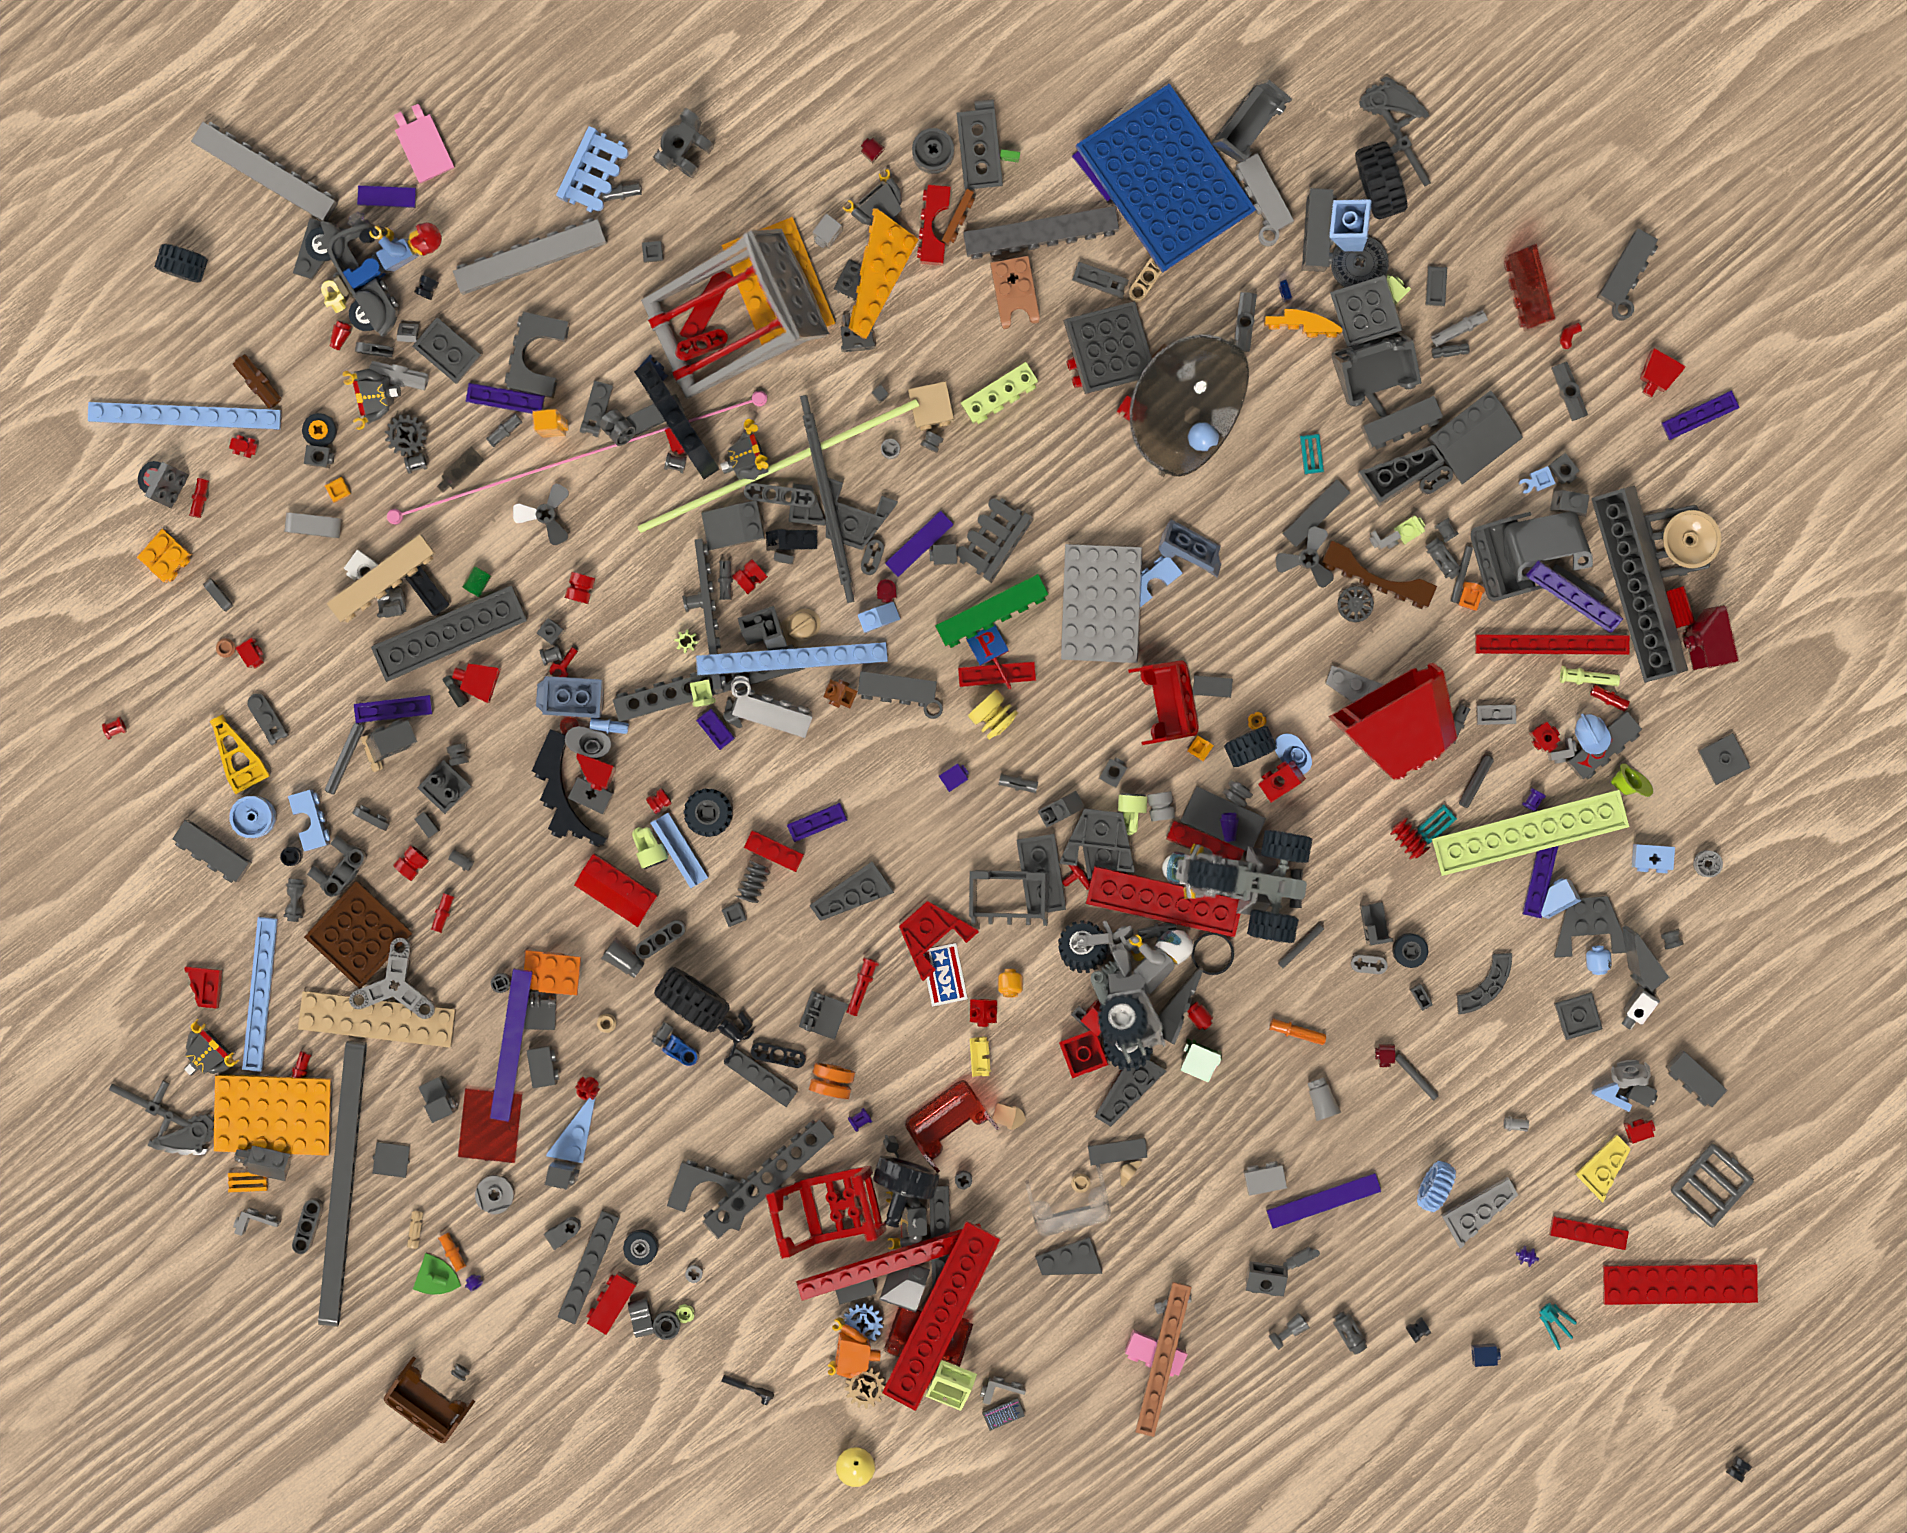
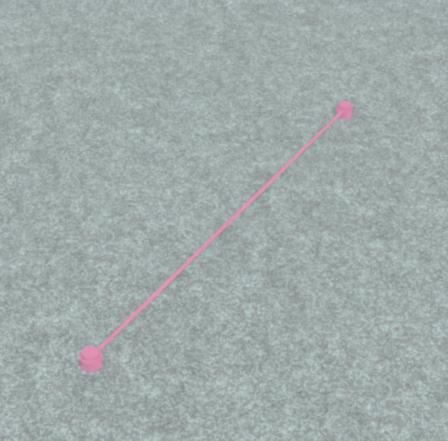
M756 391L752 395V400L688 421L693 422L752 402L754 405L762 407L767 403V395L763 391ZM669 426L638 437H634L629 442L665 431V429H668ZM613 444L403 513L398 509H392L388 512L387 519L391 524L398 525L403 521V515L601 452L617 445Z

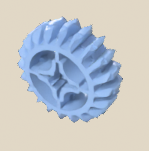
M1437 1161L1430 1167L1418 1190V1206L1430 1212H1435L1443 1206L1455 1183L1456 1170L1454 1167L1442 1161Z

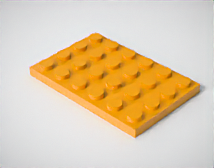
M793 217L760 229H782L791 250L810 284L826 327L835 325ZM742 237L721 245L723 251L735 245ZM750 258L730 268L735 277L753 264ZM757 275L737 284L756 331L777 318L773 308L767 302L764 290L759 285ZM779 328L760 337L761 345L763 346L786 333V330Z
M216 1074L214 1151L236 1152L237 1149L247 1151L252 1146L287 1154L329 1156L332 1079Z

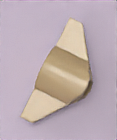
M1138 1160L1125 1164L1120 1168V1185L1122 1187L1132 1178L1142 1162Z

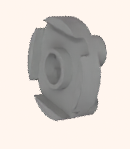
M1639 1060L1621 1061L1617 1063L1615 1069L1614 1067L1611 1069L1612 1080L1618 1083L1619 1088L1635 1085L1645 1086L1649 1083L1648 1079L1651 1077L1650 1066L1645 1062L1644 1065L1639 1064Z
M498 1175L484 1178L477 1186L475 1192L477 1205L490 1214H500L506 1211L514 1198L512 1184L507 1178ZM493 1189L500 1193L497 1200L494 1197L490 1198L489 1194L492 1193Z

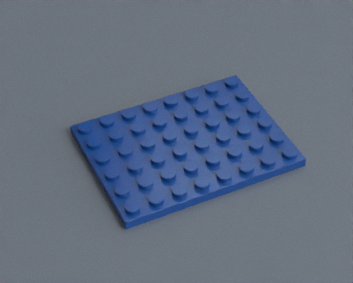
M1170 84L1164 86L1075 146L1162 273L1256 211L1254 205Z

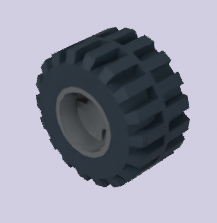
M161 244L154 267L163 273L197 283L202 281L208 259L199 253L178 246Z
M1262 726L1227 742L1224 748L1233 767H1240L1274 752L1277 746L1268 726Z
M705 788L694 792L685 803L684 819L694 833L705 837L717 836L729 827L733 817V809L730 801L723 793L715 789Z

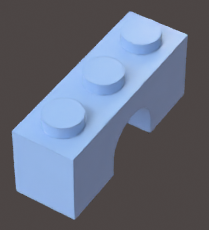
M1162 555L1153 562L1156 566L1151 570L1147 567L1142 571L1140 607L1153 598L1147 590L1149 580L1158 578L1168 586L1183 574L1171 558H1164Z
M307 790L288 796L293 815L305 813L311 819L309 829L299 833L304 852L329 845L331 838L328 829L325 830L324 828L325 816L323 811H319L318 804L320 800L317 792L314 793V790Z

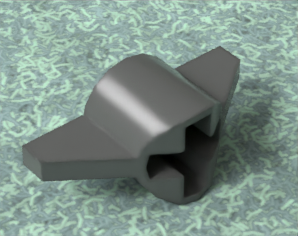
M728 700L723 717L726 722L740 729L743 727L739 717L732 715L733 704L731 700Z
M885 1135L883 1143L887 1152L894 1153L899 1158L900 1156L897 1152L899 1144L894 1135Z

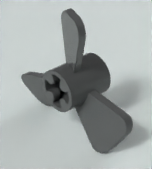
M554 484L551 488L547 504H542L537 509L522 504H515L513 507L514 521L520 524L537 519L546 525L549 542L552 545L556 546L567 541L568 533L556 522L557 512L555 508L569 496L568 489L560 484ZM547 508L551 517L540 518L542 517V512Z
M1311 527L1308 530L1307 549L1300 552L1299 555L1279 553L1275 558L1277 571L1283 573L1300 565L1304 569H1311L1319 587L1324 588L1334 579V575L1318 563L1319 555L1316 552L1328 537L1327 531L1319 527ZM1304 554L1312 555L1313 562L1305 563L1303 561L1306 558Z

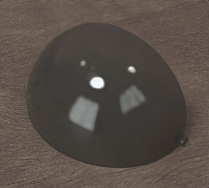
M1205 334L1184 337L1162 349L1142 372L1131 400L1130 427L1133 440L1139 452L1150 464L1158 468L1159 475L1165 477L1166 474L1179 477L1196 471L1217 452L1231 432L1242 409L1249 380L1248 360L1243 350L1237 346L1236 339L1230 337L1229 340H1225L1217 336ZM1197 423H1209L1219 433L1218 444L1211 446L1208 451H1198L1189 445V431Z

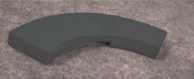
M1512 953L1492 954L1491 967L1484 981L1472 991L1456 995L1458 1014L1476 1011L1494 1000L1503 989L1509 977Z

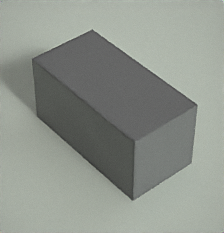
M879 385L872 391V395L879 403L889 396L882 385Z
M426 812L421 813L414 819L428 838H431L440 831Z
M1420 983L1409 989L1422 1011L1433 1005Z
M1078 1005L1071 1015L1089 1031L1090 1029L1081 1022L1086 1011Z

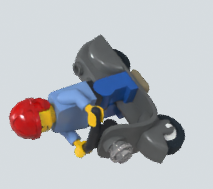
M355 212L348 217L350 220L347 223L352 228L344 231L331 222L321 221L322 227L313 229L306 237L305 248L307 253L317 261L327 262L332 260L338 270L333 275L335 278L333 281L343 296L349 295L356 299L349 309V319L353 326L361 331H372L375 329L382 337H385L395 325L399 312L397 307L399 303L394 296H390L387 291L389 289L388 285L383 279L380 280V278L398 270L419 257V255L425 256L435 252L442 243L440 230L432 223H420L416 225L417 230L409 234V239L403 238L398 240L394 238V232L391 229L370 224L368 219L365 220L364 213L359 214V212ZM359 238L362 243L366 244L372 243L378 238V243L384 249L371 255L372 258L366 259L360 267L348 247V242Z

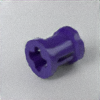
M1531 788L1530 795L1522 805L1536 812L1542 799H1545L1546 796Z
M862 1108L861 1112L855 1116L848 1117L850 1124L856 1132L868 1122H873L865 1108Z

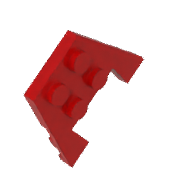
M926 901L899 925L922 981L936 970L923 954L950 930L954 929L965 943L979 933L976 928L929 901Z

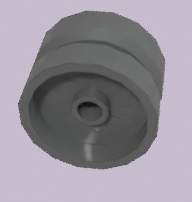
M928 128L921 131L915 137L912 144V156L915 165L927 174H939L946 171L954 159V144L951 137L945 131L938 128ZM935 149L937 153L930 154V150Z

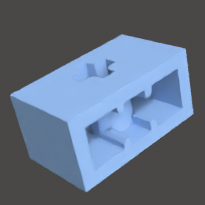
M1633 844L1632 867H1637V871L1648 872L1649 868L1656 869V873H1668V870H1674L1675 847ZM1654 855V857H1657V861H1649V857Z

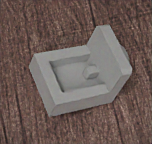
M1376 531L1370 533L1371 537L1369 539L1373 547H1378L1380 550L1386 546L1390 549L1399 543L1397 540L1401 536L1396 531L1380 540Z
M1564 738L1566 750L1548 753L1549 761L1554 760L1556 764L1566 762V758L1574 757V752L1577 751L1575 741H1572L1571 738Z

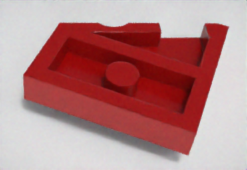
M185 967V973H188L191 981V989L195 993L197 1006L219 1008L222 970Z

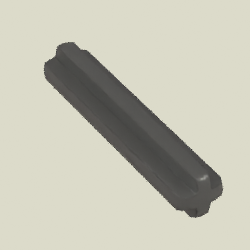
M1485 755L1459 801V804L1464 808H1469L1494 762L1492 757Z

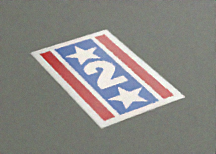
M956 943L930 948L923 955L936 969L926 978L932 1007L967 1000Z

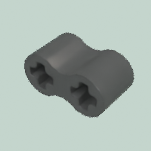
M648 1299L628 1302L635 1337L655 1334Z

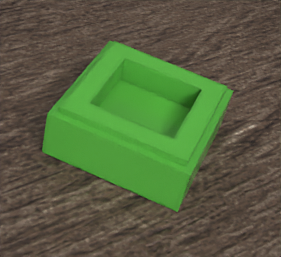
M1001 149V160L1019 162L1020 152Z

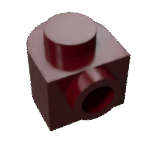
M874 137L872 139L867 138L861 145L863 148L861 154L872 164L885 150V147Z
M889 579L881 580L877 585V599H881L882 603L893 602V599L897 598L894 582Z
M1379 1044V1047L1375 1048V1060H1378L1379 1067H1391V1064H1395V1044Z

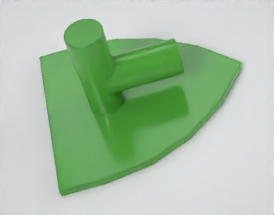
M425 1253L413 1290L434 1295L448 1293L461 1286L457 1275L446 1262Z

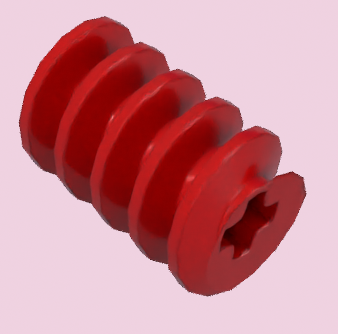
M1405 817L1393 827L1390 835L1397 834L1395 841L1402 840L1400 848L1407 847L1404 853L1411 852L1412 854L1409 857L1411 860L1420 857L1431 847L1424 848L1427 842L1425 840L1419 842L1422 835L1415 836L1418 830L1416 828L1410 830L1413 824L1412 822L1406 823L1408 817Z

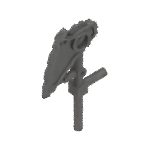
M1386 76L1380 80L1384 82L1383 86L1372 85V88L1366 90V94L1360 98V108H1363V111L1372 112V115H1383L1390 127V132L1397 139L1396 144L1390 147L1393 154L1398 151H1404L1424 187H1426L1431 182L1410 148L1412 146L1407 135L1403 136L1400 129L1408 125L1415 118L1423 117L1425 119L1430 115L1422 105L1417 103L1419 101L1415 96L1407 93L1409 92L1407 89L1396 85L1397 82ZM1389 111L1407 114L1411 117L1396 123Z
M162 1081L154 1099L151 1101H147L113 1083L111 1084L109 1091L146 1108L145 1111L154 1116L160 1115L165 1118L157 1138H154L153 1141L150 1140L147 1146L156 1150L166 1149L164 1152L168 1153L179 1152L178 1154L180 1155L191 1153L193 1155L206 1154L209 1148H204L203 1145L207 1141L210 1142L212 1136H214V1117L210 1114H204L199 1117L195 1115L192 1119L186 1120L176 1115L173 1111L161 1108L162 1104L160 1102L169 1086L168 1082ZM171 1121L185 1127L162 1136Z

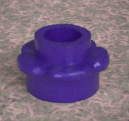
M473 1274L468 1277L465 1288H468L471 1292L479 1288L483 1284V1281L480 1279L481 1276Z

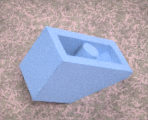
M894 602L858 614L864 633L901 620Z
M1561 878L1553 883L1554 886L1549 888L1541 913L1544 918L1549 919L1581 901L1571 880Z

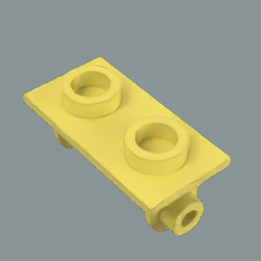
M987 1037L969 1038L972 1077L990 1076V1058H986V1055H989V1041H987Z

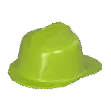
M1622 763L1620 765V771L1611 780L1612 785L1624 795L1639 793L1646 797L1653 795L1652 785L1644 775L1627 764Z

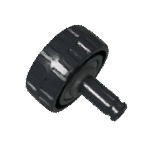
M880 1156L873 1175V1181L893 1192L886 1215L887 1218L884 1221L885 1224L895 1228L899 1227L908 1197L932 1199L939 1182V1173L907 1160L891 1156Z

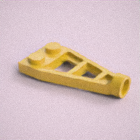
M223 714L209 721L214 730L226 778L235 795L270 777L261 758L227 723ZM228 735L232 736L238 744V747L230 752L226 750L223 739ZM237 752L243 753L250 761L249 765L240 771H236L233 768L231 761L232 756Z

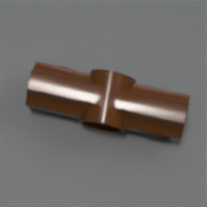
M246 354L237 358L233 366L245 379V383L252 392L257 394L269 409L279 404L282 398L271 386L267 376L260 369L258 370Z

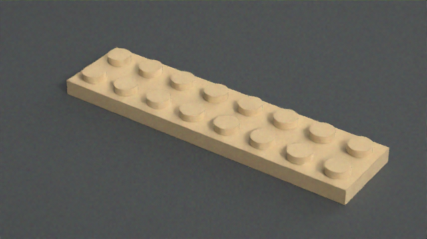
M302 991L299 1030L451 1048L456 1009L435 1007L433 1016L422 1019L400 1002L383 1000L358 1010L354 1009L349 1003L350 996ZM354 997L357 1005L364 1003V998ZM420 1006L422 1014L427 1015L430 1013V1006Z

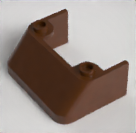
M413 1356L384 1396V1402L436 1441L446 1443L476 1401L472 1399L468 1406L461 1400H453L449 1403L420 1381L422 1378L420 1370L412 1366L416 1360Z

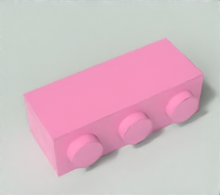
M1133 1330L1126 1346L1125 1354L1128 1355V1359L1138 1362V1360L1146 1362L1145 1365L1151 1368L1158 1340ZM1176 1348L1170 1376L1173 1377L1174 1374L1179 1376L1188 1355L1186 1351Z

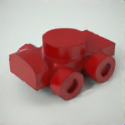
M237 435L236 438L232 437L229 449L233 450V454L240 455V452H244L243 456L251 458V455H256L258 444H255V439L248 438L247 441H244V437Z

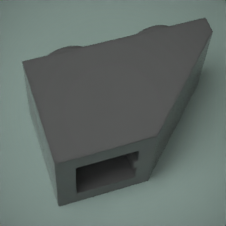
M1074 791L1038 810V813L1047 828L1082 810L1085 806L1077 791Z

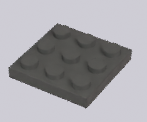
M1386 274L1330 292L1347 347L1403 330Z

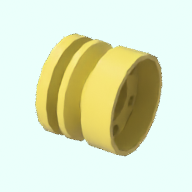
M997 689L967 715L975 725L982 721L986 723L981 730L982 732L990 727L992 731L986 736L989 740L1001 734L1013 723L1018 714L1014 710L1008 715L1006 711L1012 707L1011 704L1004 708L1000 706L1005 698Z

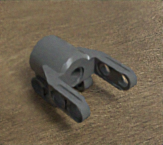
M685 108L680 115L682 121L680 125H673L663 132L661 137L662 152L658 149L653 159L668 171L678 167L681 172L693 179L698 172V168L684 158L685 154L693 143L695 147L698 146L710 154L714 144L698 133L701 126L700 118ZM683 140V147L675 148V141Z

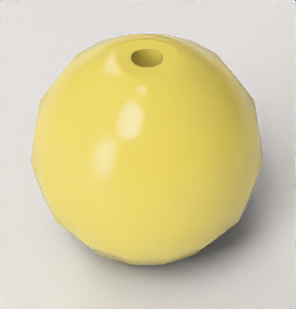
M859 1447L850 1448L843 1451L838 1457L836 1473L844 1484L851 1487H861L873 1478L875 1462L872 1455L866 1450Z

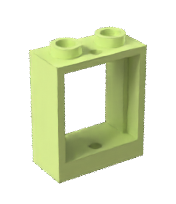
M941 1360L925 1397L961 1411L972 1391L977 1374Z

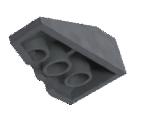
M1199 966L1157 1016L1163 1028L1161 1030L1163 1038L1171 1044L1175 1045L1183 1026L1185 1017L1183 1015L1189 1010L1192 1000L1191 996L1194 995L1203 972L1202 966Z

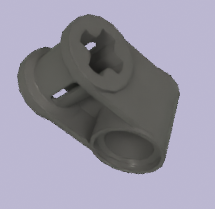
M569 1217L546 1231L543 1235L553 1250H556L578 1233L581 1228V1222L576 1217ZM569 1224L575 1225L574 1230L572 1228L568 1229Z

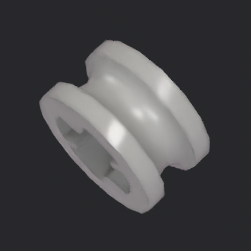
M697 1265L689 1266L685 1273L686 1279L691 1283L699 1282L703 1275L702 1269ZM691 1269H696V1272L700 1274L699 1277L696 1276L697 1279H692V1276L688 1274L689 1271L692 1272Z

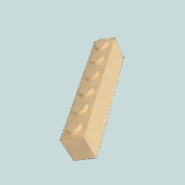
M418 535L326 604L340 622L346 621L348 623L356 617L355 613L360 609L364 611L372 605L370 603L375 598L379 600L387 594L386 590L391 586L393 588L399 586L403 582L401 580L406 575L410 577L418 571L417 567L422 563L424 565L430 563L434 559L432 556L436 553L422 535Z

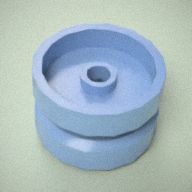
M246 796L239 799L232 806L230 823L238 835L245 838H259L267 835L273 829L276 823V811L268 799L261 796ZM251 813L255 815L254 820H251L250 818L252 817Z

